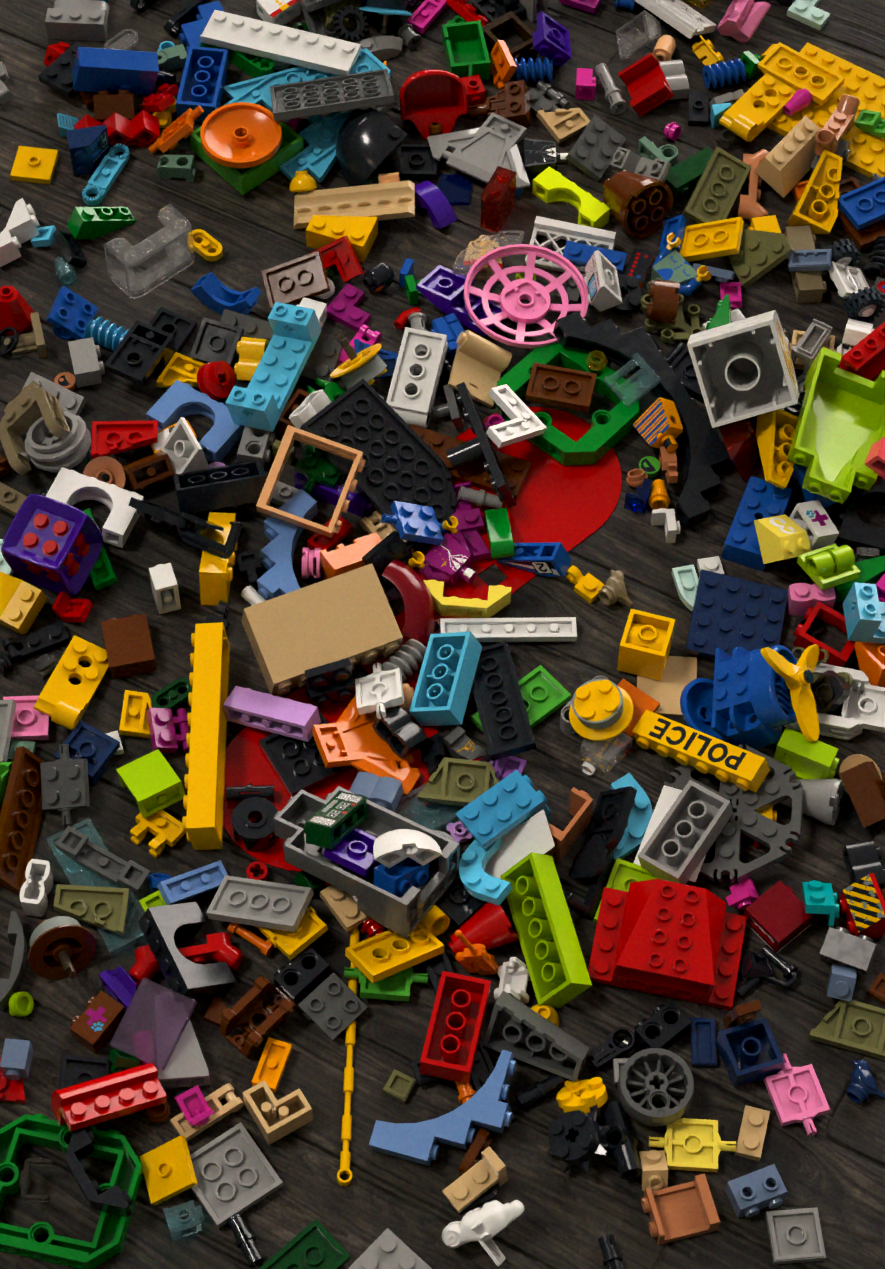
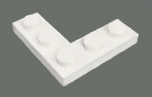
M507 384L490 390L488 395L511 419L488 428L486 434L494 444L502 448L544 434L547 427Z

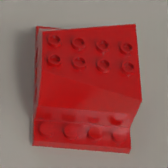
M661 879L632 882L628 892L604 887L588 967L590 980L731 1010L747 917L725 912L726 902L707 889Z

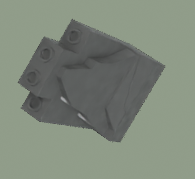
M338 786L323 800L301 789L295 796L289 799L287 805L281 811H278L273 819L275 835L286 840L283 845L285 862L350 893L358 904V910L382 926L407 938L458 878L460 843L366 799L367 818L356 828L376 838L386 832L397 829L417 830L432 837L442 852V855L429 862L428 882L418 888L411 886L404 896L398 897L373 885L374 870H371L364 877L324 857V847L306 843L305 822L340 791L351 794L355 793Z

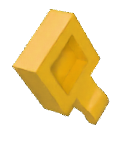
M574 565L567 570L569 574L566 576V579L575 584L574 592L591 604L598 597V591L605 584L589 572L583 576L581 571Z

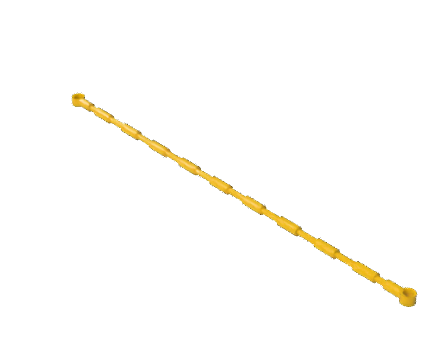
M358 926L350 931V946L360 942ZM351 962V967H350V968H357V967ZM348 977V988L356 996L358 978ZM353 1021L346 1028L345 1046H347V1058L343 1084L345 1104L341 1129L343 1150L340 1152V1170L337 1173V1182L341 1186H348L352 1182L349 1142L351 1141L352 1115H350L351 1094L353 1093L354 1068L352 1064L353 1047L355 1046L356 1021ZM342 1174H347L349 1176V1179L342 1180L340 1176Z

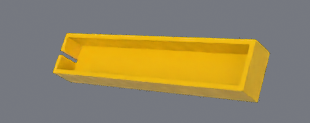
M223 622L195 624V633L191 634L194 653L190 654L193 672L189 674L190 686L193 687L192 692L188 694L189 706H192L191 712L187 715L188 726L191 727V730L186 735L187 747H190V751L185 756L186 767L189 768V772L184 777L185 788H188V793L183 798L184 809H187V815L183 816L182 825L183 830L186 831L187 841L191 842L194 850L222 849L227 737V719L223 704L228 698L230 645Z

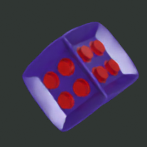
M30 494L19 508L4 537L1 553L9 567L25 580L57 593L65 591L69 596H75L85 584L90 571L100 555L103 536L94 520L81 510L46 496Z

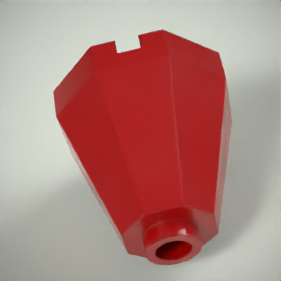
M2 286L0 288V332L6 327L15 328L19 335L24 330H31L32 321L30 313H34L33 309L13 286ZM13 330L6 332L3 336H13L15 333Z

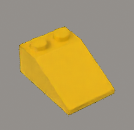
M0 572V624L20 635H24L30 629L48 598L42 590Z

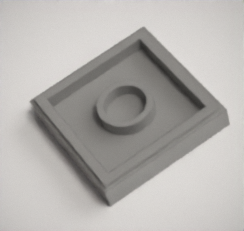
M818 1207L766 1212L773 1265L825 1261L826 1254Z

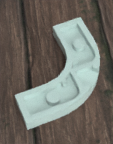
M694 564L672 568L671 573L678 595L684 605L692 611L698 585V576Z

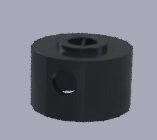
M252 797L243 800L235 807L231 819L233 834L236 842L239 841V837L244 840L245 850L261 852L275 845L279 839L274 832L273 819L278 812L275 805L265 798ZM251 814H261L262 819L258 823H252L248 819Z

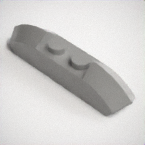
M380 35L353 43L361 44V50L366 48L377 59L382 61L398 56L402 51L403 39L395 36Z

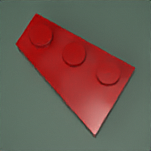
M158 420L92 421L91 459L158 443Z

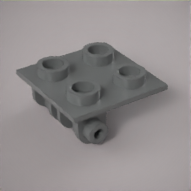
M334 972L298 1004L304 1011L302 1013L303 1017L307 1021L311 1019L331 1040H334L368 1008Z

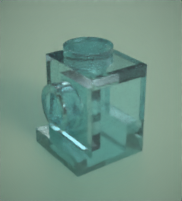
M193 1200L169 1209L168 1207L163 1209L173 1241L202 1231L201 1221H204L205 1218L201 1206L195 1207ZM189 1214V1217L187 1219L180 1218L182 1216Z

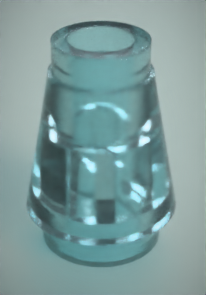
M57 257L54 260L57 281L65 286L73 284L77 275L75 269L67 263L64 257Z

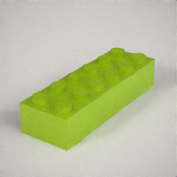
M531 852L500 875L502 880L510 882L513 888L507 895V901L538 1005H550L554 1008H561L591 987L592 983L553 857Z

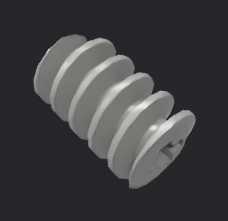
M409 639L406 645H402L400 650L394 653V656H390L387 662L382 664V671L399 668L402 674V683H405L407 681L406 676L411 677L413 675L412 670L418 671V664L422 665L426 647L415 639Z

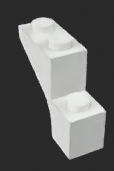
M23 198L15 203L8 223L0 233V267L21 257L19 248L22 247L21 244L39 235L37 226L40 224L35 216V211L31 204L27 205Z

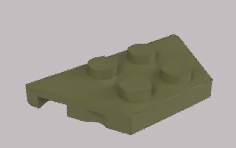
M444 757L438 765L436 772L428 779L424 789L418 793V801L466 806L496 785L499 780L495 776V770L491 762Z
M840 1000L835 1005V1008L826 1014L819 1025L810 1031L808 1039L885 1060V1009L851 1000V1002Z

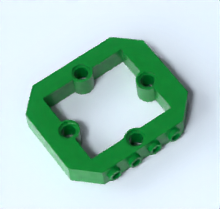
M560 342L535 348L497 381L496 387L507 384L521 399L526 395L534 362L552 366L559 365L563 368L597 374L593 392L600 393L616 404V406L610 412L606 410L595 411L592 415L590 430L577 442L552 426V418L548 413H534L547 429L544 434L527 440L563 466L594 465L634 428L633 423L639 418L637 387L631 381L624 379L616 371L608 368L588 353L565 349ZM497 405L498 415L502 416L504 421H510L511 419Z
M25 1114L0 1129V1212L5 1196L16 1194L22 1187V1177L16 1166L22 1143L60 1150L66 1155L69 1146L66 1143L71 1139L73 1131L70 1132L67 1124L60 1126L58 1121L50 1120L42 1114H34L33 1116ZM93 1125L88 1126L96 1141L92 1142L95 1152L88 1155V1157L116 1162L110 1183L99 1185L101 1192L103 1193L115 1185H118L121 1192L126 1190L133 1203L130 1205L131 1213H133L144 1175L141 1162L125 1136L119 1131L113 1129L102 1131L97 1130ZM7 1175L14 1176L10 1182L2 1181ZM98 1211L100 1217L92 1242L55 1235L53 1227L47 1222H37L30 1229L0 1223V1252L77 1269H93L122 1251L132 1215L123 1217ZM42 1234L49 1235L45 1242L36 1241Z

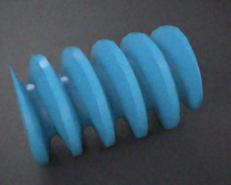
M100 316L96 320L91 319L88 322L84 336L85 338L93 337L94 343H98L108 350L115 351L129 330L125 331L123 326L118 328L116 323L111 325L109 320L104 321L103 317Z

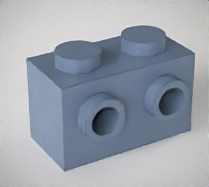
M775 1164L728 1181L725 1188L737 1218L743 1216L750 1218L760 1213V1210L769 1207L773 1209L782 1205L788 1192Z

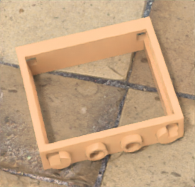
M288 425L258 499L257 511L332 538L334 532L338 533L341 528L342 521L339 519L342 512L346 513L350 504V500H347L350 492L354 493L358 480L355 479L358 472H362L366 460H363V452ZM295 440L354 461L328 527L269 506Z

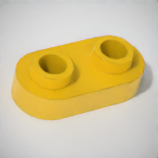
M196 229L189 233L188 243L195 252L210 262L221 259L223 249L216 239L201 229Z

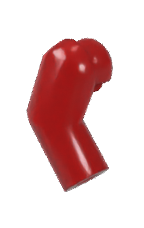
M414 307L403 311L395 320L394 326L401 330L408 322V317L412 313H423L421 308Z

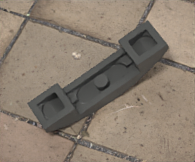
M67 826L55 844L60 851L87 870L132 891L138 892L151 873L150 870L132 860L127 862L90 842L87 835L70 826Z
M11 911L7 932L10 943L15 944L10 979L0 978V1011H5L8 1008L10 997L19 991L27 965L26 938L16 911Z

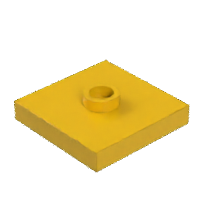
M19 146L10 174L11 180L51 185L59 157L58 150Z
M180 1135L139 1156L151 1204L158 1205L197 1185L186 1137Z

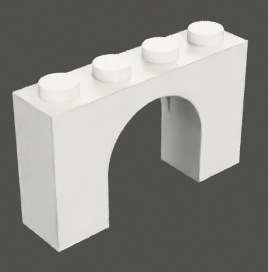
M63 467L46 494V497L70 506L83 500H96L105 504L111 513L102 528L103 542L123 548L140 516L135 513V508L128 506L132 497L144 500V496L136 492H130L114 484H108L94 477H89L75 470Z

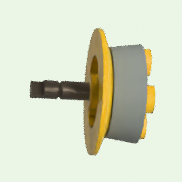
M343 333L336 337L349 359L339 365L330 374V377H341L346 390L350 389L361 379H364L371 385L374 382V377H379L387 371V365L377 354L382 347L380 343L372 345L356 354Z
M593 679L587 681L577 688L573 695L569 710L571 726L577 734L588 740L604 741L612 739L621 734L630 724L634 712L633 702L624 689L610 680Z

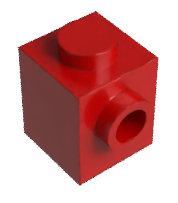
M479 74L461 78L466 85L468 105L485 103V89Z

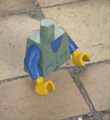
M669 233L666 238L668 245L662 248L652 265L651 281L654 282L655 279L680 282L678 293L683 296H689L702 284V280L708 281L711 279V273L707 271L708 268L705 265L700 266L696 272L677 250L672 251V248L680 246L681 240L677 237L672 242L675 234ZM650 282L646 284L648 291L650 287Z

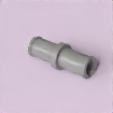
M463 486L459 489L458 500L476 503V506L479 507L482 505L495 509L502 507L503 502H500L497 495L486 493L483 489L478 491Z

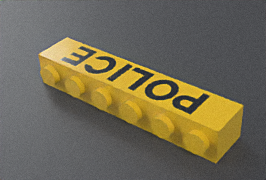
M645 710L632 730L636 743L641 748L655 750L662 757L669 756L674 758L684 766H687V764L691 765L703 774L710 773L715 775L720 781L734 783L744 791L751 790L756 793L770 771L766 758L649 710Z

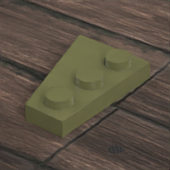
M57 884L53 907L57 912L124 937L130 889Z

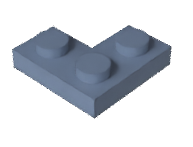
M694 263L693 269L697 272V269L702 265ZM706 266L711 276H716L715 281L728 283L729 279L734 280L735 272Z

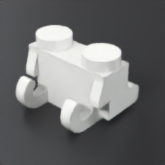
M510 957L509 962H503V965L498 968L500 983L499 988L494 990V998L497 1001L501 993L505 991L521 1003L526 1004L530 999V996L526 993L527 982L531 981L529 971L526 968V964L517 957Z

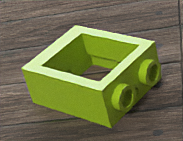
M787 727L777 744L774 756L775 760L791 767L792 771L796 773V779L798 780L834 779L840 760L836 758L838 748L818 740L809 742L803 734Z

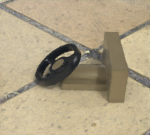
M38 312L30 313L34 332L19 335V332L13 327H6L0 332V341L1 339L3 340L2 345L4 346V351H0V355L7 356L11 353L12 355L38 351L39 359L47 358ZM13 330L15 333L13 336H3L6 332Z

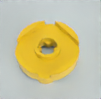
M600 1077L585 1080L577 1079L576 1082L568 1079L564 1083L565 1087L556 1096L558 1107L560 1110L563 1108L564 1113L580 1110L586 1114L590 1112V1107L597 1104L598 1108H600L608 1099L606 1087Z

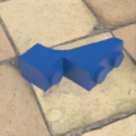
M220 1L197 6L198 14L195 15L196 21L181 25L182 33L179 34L181 44L186 46L187 54L189 46L201 47L200 35H202L214 10L224 12Z

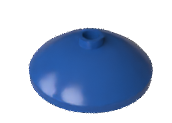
M698 678L691 681L684 687L680 697L681 712L686 724L690 728L727 742V740L711 729L714 681L707 678Z

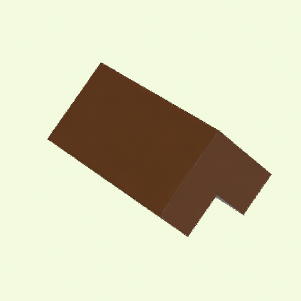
M866 761L840 773L863 828L885 821V787L874 762Z

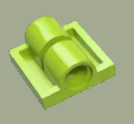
M832 544L798 555L797 563L821 590L857 579L861 572L854 565L855 556L848 545L838 547L836 544Z

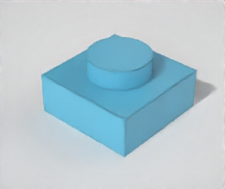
M54 225L38 227L39 235L31 239L33 247L51 246L55 239L53 234L57 230Z

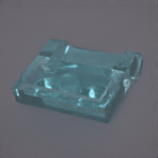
M635 353L632 359L614 374L608 375L603 379L605 384L627 408L661 382L659 376L638 353ZM637 365L641 368L621 385H617L616 382Z

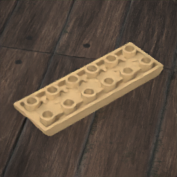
M399 181L298 192L294 197V229L307 228L313 215L378 217V221L415 217V183Z

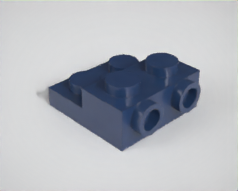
M83 721L79 722L63 743L69 744V758L88 759V780L94 786L108 769L107 763L120 747L119 741ZM59 749L54 754L55 760L60 759Z

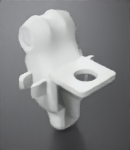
M498 1200L487 1202L482 1208L478 1207L467 1212L461 1221L450 1222L443 1229L442 1241L450 1248H458L465 1243L479 1241L494 1263L499 1267L506 1258L491 1238L522 1215L525 1211L524 1205L519 1200L505 1204Z

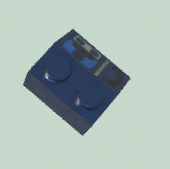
M106 124L66 131L74 176L94 173L110 150Z

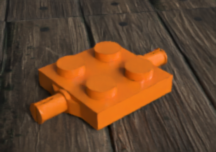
M199 105L194 110L189 108L161 132L157 141L149 146L151 153L155 154L159 149L163 153L168 149L171 151L178 145V141L181 138L190 136L193 132L194 121L204 113L203 108Z

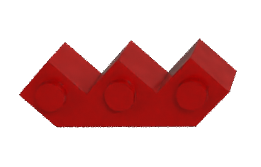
M142 110L131 121L114 112L103 123L86 114L74 125L75 130L106 124L110 148L113 145L116 146V144H125V146L138 145L139 148L148 147L160 136L159 118L145 110Z

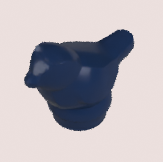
M853 1060L854 1070L850 1076L851 1083L845 1092L846 1095L859 1105L867 1101L869 1096H876L884 1100L885 1094L878 1089L870 1073L868 1062L865 1060Z

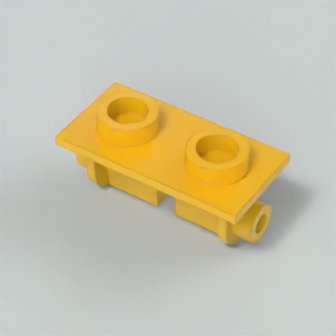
M700 35L701 42L693 44L692 52L700 61L703 60L702 64L704 66H711L713 63L725 62L720 52H714L715 48L709 39L705 41Z

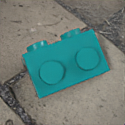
M817 880L802 882L805 913L827 914L828 926L834 927V919L839 918V904H837V893L833 892L832 883H822Z

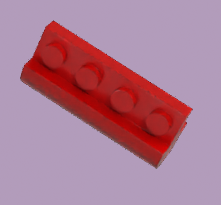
M147 1063L53 1091L51 1108L59 1125L67 1124L71 1132L166 1103L167 1095L157 1078V1068L154 1064Z

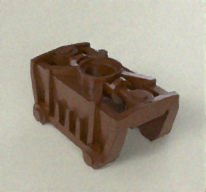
M260 976L254 981V987L231 1009L228 1007L223 1010L220 1034L242 1055L248 1058L249 1054L256 1047L258 1048L261 1042L280 1023L285 1022L287 1017L294 1010L298 1009V1005L271 981ZM274 991L276 993L274 1004L272 1006L267 1005L263 1009V1001ZM256 1016L266 1018L260 1026H255L252 1023ZM245 1026L242 1035L236 1034L232 1038L229 1036L236 1027Z

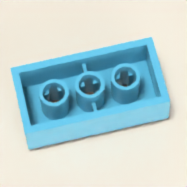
M471 632L430 634L409 710L410 714L421 726L462 725L482 650L481 644Z

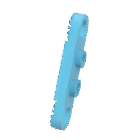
M125 144L113 145L91 176L87 186L82 191L83 202L86 205L95 206L102 202L128 162L130 152ZM117 152H123V153H124V154H122V156L120 155V157H119V155H118V156L115 155ZM90 194H97V197L95 196V198L93 197V199L87 196Z

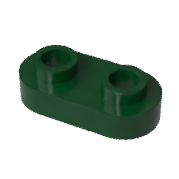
M178 678L156 692L152 697V707L167 708L174 711L188 701V694L192 692L193 687L190 686L189 679ZM162 703H167L166 706H160Z

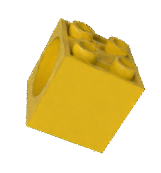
M631 609L619 647L617 670L661 681L672 645L676 619Z

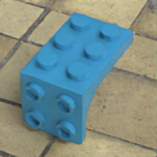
M517 769L455 813L458 820L483 849L489 847L520 823L533 817L541 810L545 811L548 823L552 822L549 816L551 810L546 805V797L540 790L536 792L533 789L534 785L527 775L522 776Z

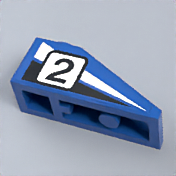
M561 542L514 543L515 557L497 559L501 564L545 577H565L572 560Z

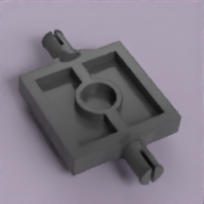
M69 744L59 745L60 759L53 762L40 763L42 810L62 811V825H72L71 811L79 807L90 806L88 759L69 758Z

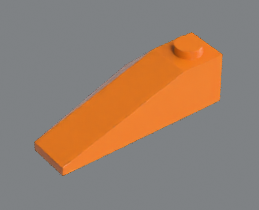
M856 641L854 647L860 671H863L869 678L871 685L885 688V644Z

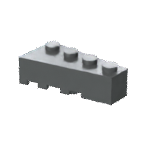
M505 991L501 993L495 1002L483 1042L485 1047L500 1053L502 1050L510 1051L513 1057L574 1082L577 1081L584 1068L590 1049Z

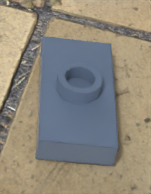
M832 249L795 250L789 256V272L831 270Z

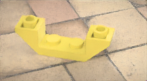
M434 579L423 580L432 595L433 608L442 617L490 618L511 602V587L489 585L488 600L478 598L464 599L455 596L444 597V582Z

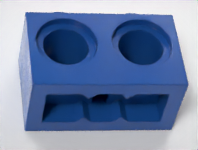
M407 857L390 869L381 864L374 868L373 885L393 895L402 897L411 886L418 888L428 882L429 863L422 866L410 857Z

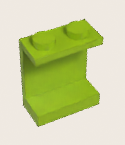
M159 749L116 769L121 786L123 788L127 787L134 796L143 818L184 798L185 792L181 780Z

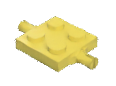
M680 1118L674 1123L666 1125L664 1137L649 1136V1147L664 1148L668 1170L717 1172L720 1151L736 1152V1141H721L718 1133V1120Z

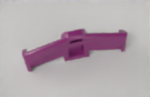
M472 483L455 484L453 487L454 491H456V507L451 516H455L458 519L456 529H460L472 553V562L489 559L492 557L491 552L478 531L484 530L480 509H471V502L458 500L460 487L463 486L471 489Z

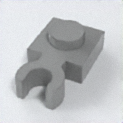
M743 89L714 97L708 103L710 111L713 104L735 103L744 95Z

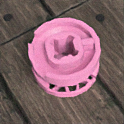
M303 547L302 579H308L309 576L314 577V579L321 578V548L310 550L309 547Z

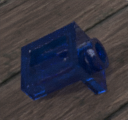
M644 478L642 487H637L636 495L626 493L624 508L632 512L645 513L653 480Z

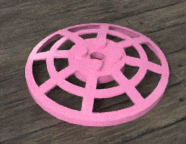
M514 244L489 251L472 265L464 284L465 307L476 326L494 340L518 348L533 349L559 342L553 333L556 321L551 325L545 319L548 311L561 312L558 319L567 316V312H580L581 317L585 319L589 305L587 285L579 270L568 259L557 252L536 245ZM509 255H528L526 266H512L502 270L496 261L498 258ZM536 256L557 264L565 272L556 279L550 273L535 268ZM488 264L494 275L486 282L483 290L471 286L476 274ZM525 273L524 279L512 282L508 279L507 275ZM533 274L546 279L550 284L544 287L540 283L533 281ZM571 277L580 291L581 304H569L568 295L563 284ZM498 280L504 286L501 295L489 292ZM557 289L561 296L562 304L550 303L549 294ZM470 294L482 298V306L487 318L479 320L474 314L470 304ZM488 300L500 303L502 312L493 315L489 308ZM520 300H529L530 303L524 304ZM509 318L517 322V330L503 325L500 321ZM537 322L543 328L539 331L525 332L526 324ZM494 324L502 331L515 335L516 338L515 340L508 339L493 332L486 326ZM548 333L555 337L554 339L541 342H524V337H538Z

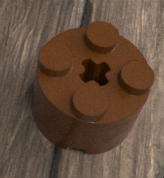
M655 279L654 282L650 281L649 298H652V302L647 304V319H650L652 322L676 323L680 282Z

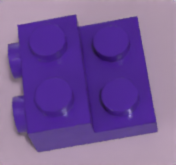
M541 11L536 15L538 29L532 33L533 48L541 56H546L550 61L552 60L554 65L562 66L572 58L569 30Z
M355 828L333 849L325 848L324 857L364 877L371 870H374L375 867L381 865V863L374 859L373 845L376 837L358 828Z

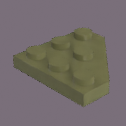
M743 229L739 254L727 256L741 285L747 288L792 255L795 250L789 238L783 233Z

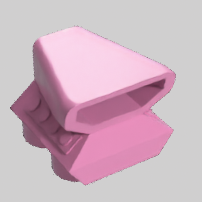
M733 0L725 16L718 24L717 30L720 35L731 36L741 44H745L750 40L771 5L767 2H754V0Z

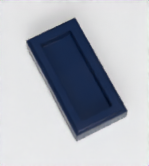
M690 1018L692 1021L690 1028L691 1068H716L715 1018Z

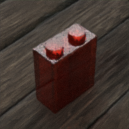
M500 166L496 168L481 194L480 227L496 233L501 231L515 206L517 172Z

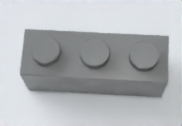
M47 9L45 25L48 39L106 41L108 24L105 10Z

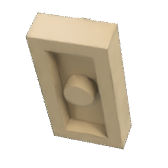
M745 1105L735 1156L760 1161L770 1111Z

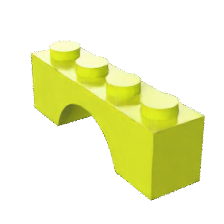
M548 167L533 179L532 193L547 204L555 201L572 204L579 212V225L601 229L609 222L610 208L605 203H601L589 192L584 191L574 182L562 176L560 172Z

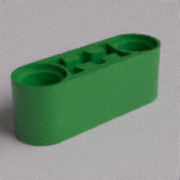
M507 508L484 510L492 559L515 557Z

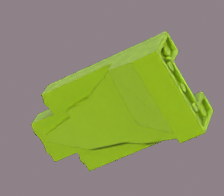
M822 347L806 374L802 388L806 392L787 460L807 467L802 484L803 489L843 504L851 493L852 485L869 491L877 480L878 474L867 467L865 461L871 446L885 437V371L882 370L875 382L838 368L837 366L841 361L842 354Z

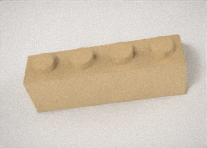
M805 115L755 168L754 172L784 198L810 171V166L816 156L815 135L820 128Z

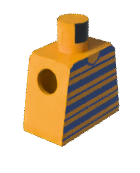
M659 397L633 425L651 447L660 449L661 446H664L667 452H673L678 448L675 439L683 432V426L675 403Z

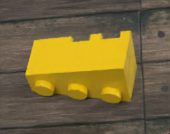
M313 215L306 228V246L319 249L343 236H348L358 261L364 263L378 235V217Z

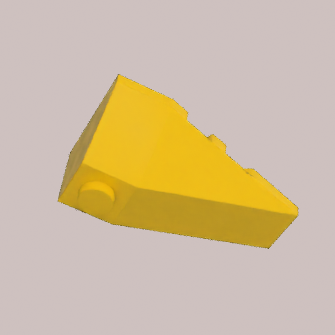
M824 149L787 225L791 227L810 225L812 234L830 233L838 216L837 206L840 195L839 183L842 172V157Z

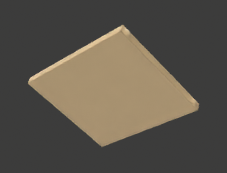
M668 656L661 681L637 675V688L660 703V707L655 712L656 714L683 717L680 697L684 687L697 679V658Z

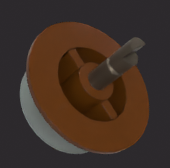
M58 916L43 920L31 934L28 962L32 971L42 978L54 980L70 977L73 979L93 959L96 951V941L92 933L82 927L74 918Z

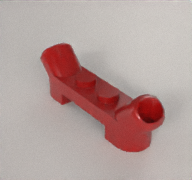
M226 932L206 935L208 944L178 949L186 959L197 964L226 961L231 971L236 970L243 961V952L233 946L232 937ZM149 945L141 946L135 950L136 963L129 970V976L140 987L147 986L155 974L161 972Z

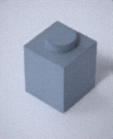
M832 964L827 984V996L851 1002L856 983V969Z
M5 1038L0 1063L3 1077L15 1081L21 1078L28 1079L33 1056L31 1041Z

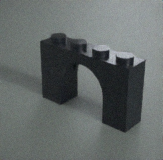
M879 475L869 491L852 485L851 493L843 503L844 506H847L846 511L841 510L838 522L842 523L841 528L836 527L839 531V535L836 538V545L838 547L848 545L854 550V554L871 559L885 555V530L865 524L858 517L856 511L870 504L885 506V479Z
M197 902L149 907L138 921L140 929L144 933L150 950L153 952L177 1003L225 996L236 983L226 961L197 964L186 959L175 945L174 938L195 936L206 922Z

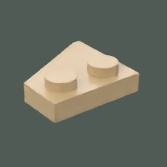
M570 108L569 110L555 109V112L539 110L536 115L558 144L583 131L590 122L580 108Z

